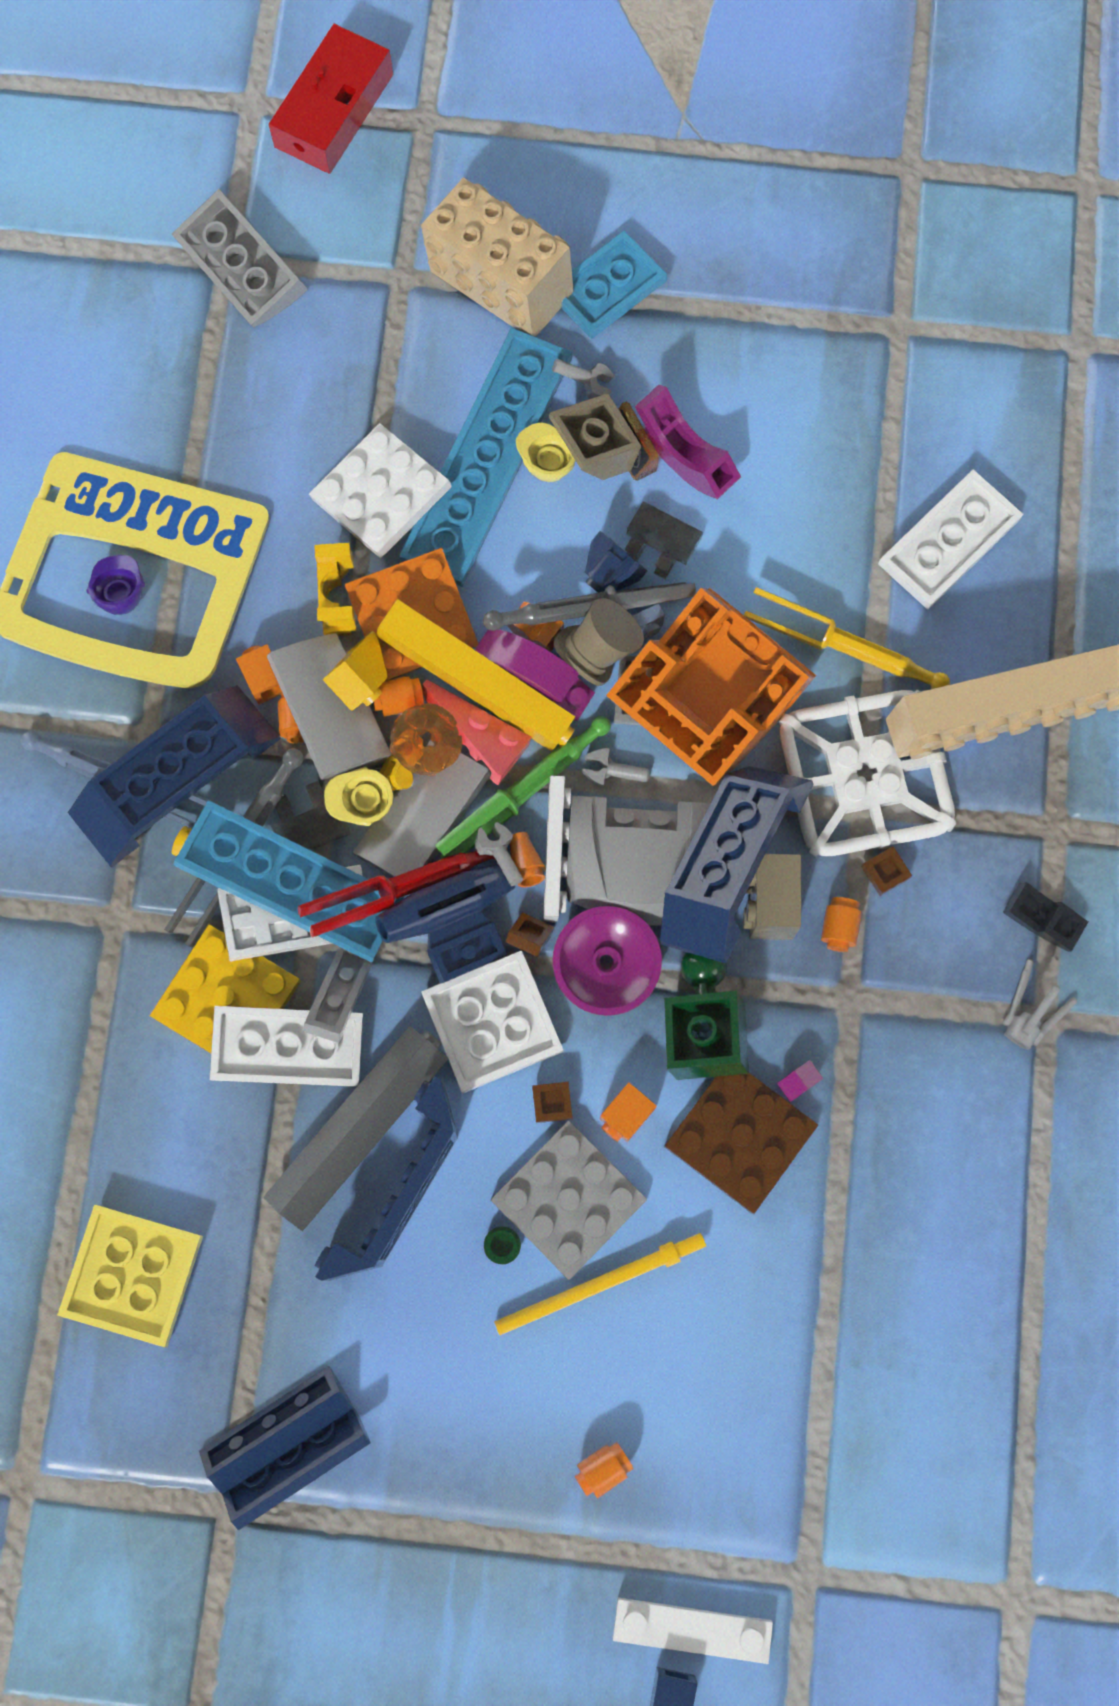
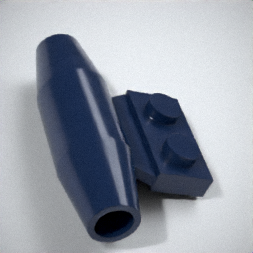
M499 864L465 871L416 891L375 917L376 927L381 938L386 943L428 934L426 951L440 984L445 983L507 955L494 922L481 911L514 890L515 886L510 885Z

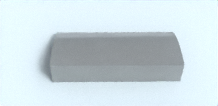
M220 189L172 233L173 237L253 328L282 312L308 290Z
M336 633L300 641L272 651L267 655V659L321 780L363 767L368 769L379 768L391 756V752L370 706L361 703L351 711L323 681V678L346 655Z
M431 738L424 749L423 755L413 766L411 771L413 783L411 787L403 790L396 789L393 793V805L388 814L371 825L353 851V854L390 878L432 863L439 853L435 844L456 828L490 778L488 768L459 751Z

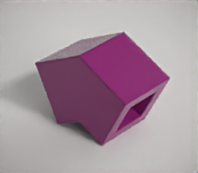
M809 1060L777 1084L791 1102L820 1082L823 1077Z

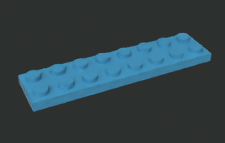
M512 327L510 328L440 472L450 481L452 487L414 525L399 555L400 562L442 548L456 585L463 587L523 462L516 447V438L526 427L542 422L563 378V375L552 371L554 361L558 358L570 363L572 351Z

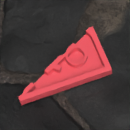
M426 679L422 684V693L426 698V702L433 710L439 708L447 717L446 726L460 743L469 749V753L475 761L482 760L492 772L490 779L499 785L528 748L532 737Z

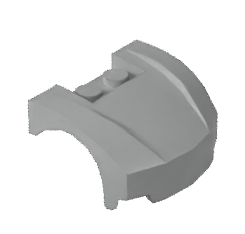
M572 796L566 883L568 902H574L587 909L601 906L619 907L638 915L649 926L662 925L665 891L711 803L678 801L677 811L607 808V797Z

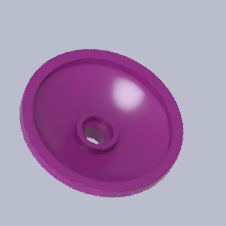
M595 907L578 914L562 929L553 951V971L557 984L563 994L578 1008L596 1015H618L638 1007L655 989L662 968L661 949L653 930L638 915L619 907ZM603 955L611 956L613 959L612 967L608 969L601 967L599 963L600 957Z

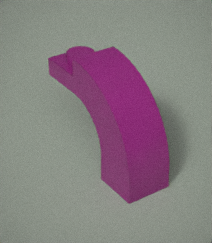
M662 385L656 386L635 406L646 426L642 432L665 463L689 485L703 494L718 499L741 478L728 451L710 445L688 425L667 387Z
M487 630L475 648V651L574 715L573 721L579 720L595 694L592 689L578 678L579 673L573 667L545 648L519 635L503 630Z

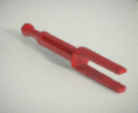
M477 851L459 852L389 879L379 875L298 906V914L301 918L378 890L380 899L311 925L310 935L313 938L385 911L395 904L396 899L410 895L459 873L469 871L480 863L496 859L493 855H479Z

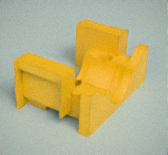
M350 543L314 545L318 582L317 621L323 622V635L335 633L337 636L352 635L351 631H357L353 607H340L339 603L331 602L327 599L332 589L342 586V578L349 572V569L354 568Z

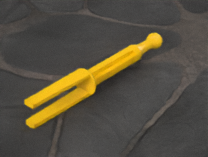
M756 587L754 594L827 624L828 627L822 641H817L751 612L745 611L744 616L751 621L822 650L828 646L901 678H913L930 685L932 689L950 685V678L947 674L926 670L915 664L909 657L836 627V623L832 618Z

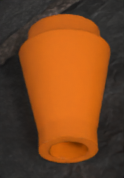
M527 832L513 834L510 842V856L523 877V881L518 886H535L544 881L546 867L533 846Z

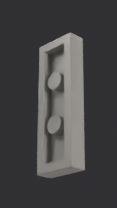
M338 947L306 1018L303 1032L339 1043L373 961L370 962Z

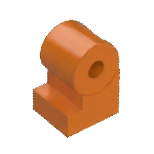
M523 602L518 609H521L531 603ZM556 621L537 625L519 623L507 626L514 634L528 639L551 652L554 648V638L564 629V622Z

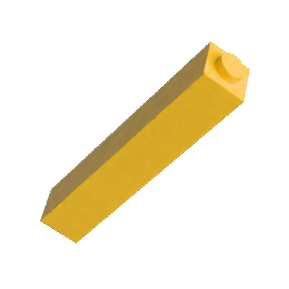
M396 600L379 625L376 635L378 638L511 726L531 736V739L552 752L557 744L565 745L575 729L570 727L575 718L574 715L400 600Z

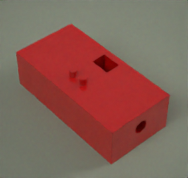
M333 23L268 124L274 148L331 174L393 76L390 50Z

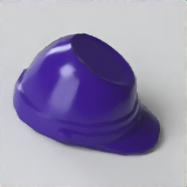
M114 555L103 558L95 564L86 592L90 595L92 601L104 611L113 615L128 614L138 606L145 582L139 565L133 557Z

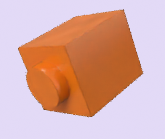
M268 644L252 646L246 649L242 656L236 658L258 705L282 693L267 659V655L271 652Z
M628 1082L600 1115L599 1119L604 1122L601 1129L614 1141L618 1142L622 1138L628 1143L654 1112L657 1105Z

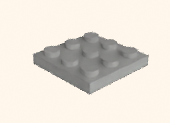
M568 1120L490 1200L570 1280L645 1203L647 1198Z

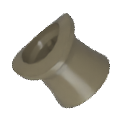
M599 598L592 603L580 625L566 627L555 636L554 647L559 656L573 667L579 675L594 685L603 686L612 675L613 664L623 657L640 650L643 646L644 638L637 621L625 608L610 599Z

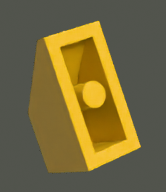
M371 631L353 646L323 678V681L351 711L361 703H364L366 706L373 703L382 694L379 687L388 678L376 633Z

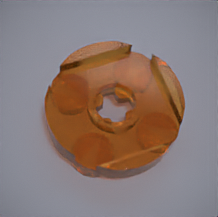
M426 703L405 710L395 720L390 735V752L407 770L418 775L435 776L450 767L458 759L462 749V735L459 736L458 729L455 726L457 722L450 712L439 705ZM426 731L431 734L430 740L434 742V746L428 745L424 747L421 744L419 735H423Z

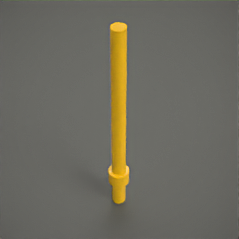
M698 1233L675 1244L670 1241L658 1246L659 1251L494 1321L499 1335L505 1334L660 1266L666 1265L668 1268L681 1262V1257L707 1247L701 1233Z

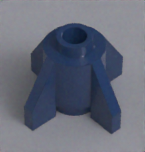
M599 531L590 544L586 569L584 571L589 578L585 582L597 593L604 592L609 585H612L615 591L639 582L648 570L612 539Z

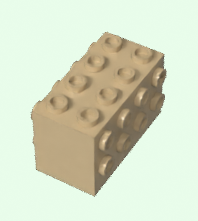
M463 177L421 224L430 271L519 331L536 337L561 309L563 299L565 297L568 299L574 292L570 247L566 241L557 235L552 236L543 230L534 219H526L517 213L508 202H500L478 183L473 184Z

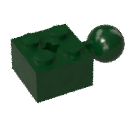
M688 952L684 954L681 960V973L685 981L694 987V995L664 998L667 1070L676 1080L749 1074L745 1002L737 990L716 992V986L725 978L727 963ZM708 1031L712 1032L711 1036L708 1039L701 1040L707 1037Z

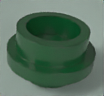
M504 1226L496 1227L484 1239V1252L488 1259L496 1264H508L514 1261L520 1253V1238L511 1228Z

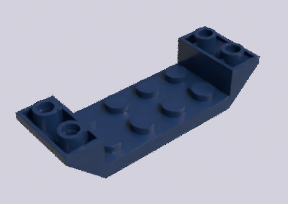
M238 685L205 694L88 781L68 811V814L112 868L140 846L135 838L247 753L254 760L278 742L281 737Z
M751 766L725 774L665 891L660 936L662 945L727 963L741 934L734 916L786 811L801 812L814 785L812 780Z
M434 1076L431 1083L424 1081L414 1098L417 1102L415 1108L417 1112L437 1124L439 1128L437 1131L432 1128L430 1129L420 1146L425 1152L418 1164L412 1161L401 1178V1182L405 1183V1186L398 1197L392 1194L385 1204L381 1215L386 1218L379 1230L372 1228L361 1246L365 1250L364 1255L341 1243H335L333 1247L326 1246L315 1263V1267L319 1268L315 1276L317 1279L331 1281L382 1267L458 1139L447 1090L441 1079Z

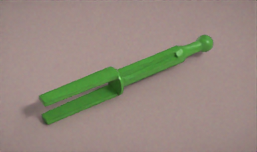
M605 716L595 717L588 729L579 736L568 740L565 745H560L506 790L497 789L495 795L435 844V847L441 853L440 859L459 852L467 853L475 847L479 828H482L486 835L489 836L496 822L502 825L511 817H517L519 807L548 784L550 776L559 775L580 757L583 750L598 736H604L609 733L611 729L610 720Z

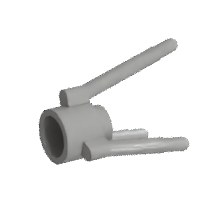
M1032 959L1026 961L1009 1014L1002 1023L1007 1027L1004 1035L1010 1041L1026 1050H1030L1032 1045L1037 1046L1043 1036L1077 1003V999L1072 997L1041 1026L1042 1023L1039 1020L1060 991L1059 986H1054L1033 1015L1022 1012L1020 1016H1017L1034 964Z

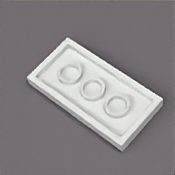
M972 470L879 560L878 565L928 610L1014 527L1024 514L975 470Z
M215 1006L210 1080L358 1086L363 1013H351L341 1039L337 1043L303 1032L304 1023L310 1010Z

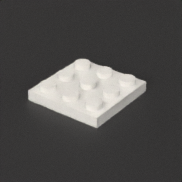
M379 423L309 495L315 503L381 559L452 486L445 476Z
M522 950L450 981L421 991L462 1094L563 1052L562 1045Z

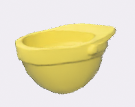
M542 422L532 424L522 430L516 438V447L524 465L537 479L544 482H556L573 469L576 460L556 428L552 425Z
M367 767L339 774L329 780L324 791L325 806L329 814L340 821L370 826L388 814L393 805L392 786L385 776L375 770H369Z

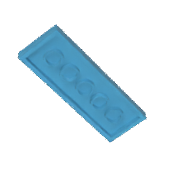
M209 800L174 860V866L310 932V926L381 898L377 890L300 918L298 914L299 905L369 879ZM404 897L396 899L395 904L401 901ZM382 912L318 936L372 962L383 941L375 923V917Z

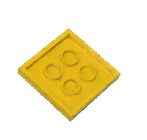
M209 924L149 1016L211 1053L215 1006L284 1009L301 980L263 956L230 961L225 933Z

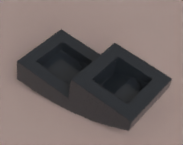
M1027 882L1018 885L1003 911L1005 915L1029 931L1068 952H1072L1089 922L1063 902H1053Z

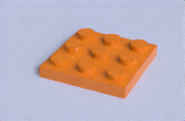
M442 548L344 584L364 637L371 631H374L377 635L379 625L398 599L472 649L476 648L479 644ZM378 638L388 676L386 680H391L423 668Z

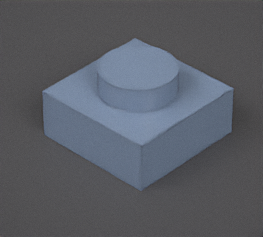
M659 603L632 615L640 626L644 639L659 633L665 618Z

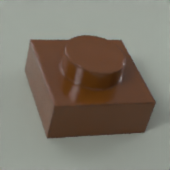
M894 846L866 861L861 866L879 896L889 892L912 877V874Z
M522 912L509 930L505 942L538 957L551 938L554 927Z
M569 1081L532 1086L536 1124L573 1119Z

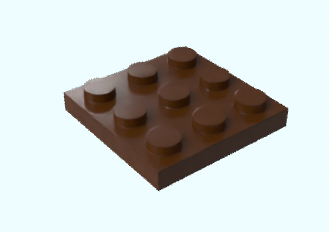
M750 1073L717 1076L664 1148L754 1215L818 1127V1124Z

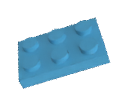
M623 231L572 270L574 292L568 299L566 297L563 299L561 308L593 339L667 281V273Z

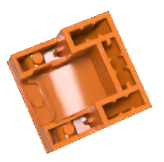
M700 588L660 640L648 641L606 696L712 786H716L723 780L725 774L733 771L761 742L817 675L713 589ZM648 668H654L651 672V678L646 675Z

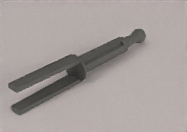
M686 582L615 591L614 587L609 585L601 593L532 603L521 609L502 613L491 610L484 615L483 624L488 630L496 631L502 626L511 624L537 625L586 617L592 603L599 598L610 599L625 609L694 597L696 588L695 583L686 584Z
M291 748L284 753L283 763L274 777L260 789L244 814V818L263 827L279 802L287 779L293 770L298 768L303 762V755L298 749ZM200 878L196 879L165 927V931L173 933L206 881ZM216 893L185 943L186 945L194 947L220 905L218 893Z

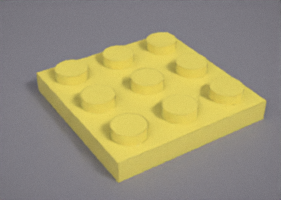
M94 1205L57 1315L161 1347H168L203 1236L100 1205Z

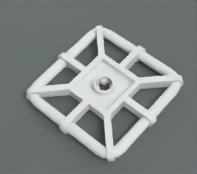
M917 689L915 692L899 690L861 698H855L853 695L844 697V701L798 709L789 714H783L779 720L781 725L780 740L788 774L804 778L794 739L795 735L825 754L829 775L804 779L813 781L814 785L811 790L832 786L837 805L836 812L819 837L816 833L808 797L801 812L797 813L803 839L810 849V854L815 857L817 855L836 856L873 848H879L881 851L889 849L890 845L936 837L944 834L946 831L951 832L956 825L954 820L955 807L944 763H946L945 753L941 752L940 748L931 750L932 753L923 758L901 761L897 756L890 732L863 737L858 712L897 705L903 696L921 691ZM846 715L852 740L831 744L800 723ZM862 765H867L875 771V774L871 777L872 781L866 782L864 776L858 777L857 772L862 769ZM930 767L941 812L908 793L903 772ZM902 803L932 823L887 831L881 807ZM869 809L875 834L826 843L844 814Z

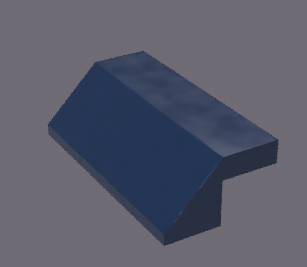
M328 1366L199 1450L207 1478L222 1494L230 1521L239 1531L371 1442L360 1416L333 1370Z

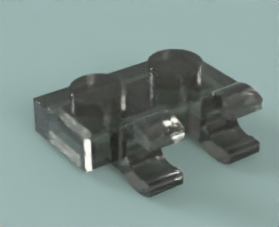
M643 501L627 527L626 534L632 538L629 540L625 551L637 562L647 545L662 552L655 564L654 574L666 580L676 561L687 564L702 539L703 532Z
M319 781L305 786L314 809L295 816L286 794L281 796L275 806L281 822L271 825L273 832L309 850L316 849L352 834L347 822L332 817L327 811L324 792Z

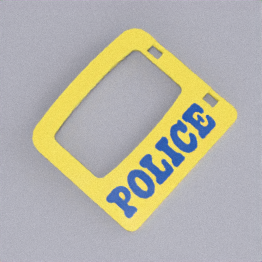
M68 452L57 453L49 462L37 498L35 497L5 571L6 575L0 587V635L7 640L33 650L96 670L186 689L201 686L212 677L217 668L269 524L268 511L263 505ZM51 485L60 488L55 502L46 500ZM63 534L109 542L168 558L215 576L217 579L190 653L184 657L128 648L80 635L24 614L25 602L51 538L55 535ZM14 577L23 580L18 595L8 593Z

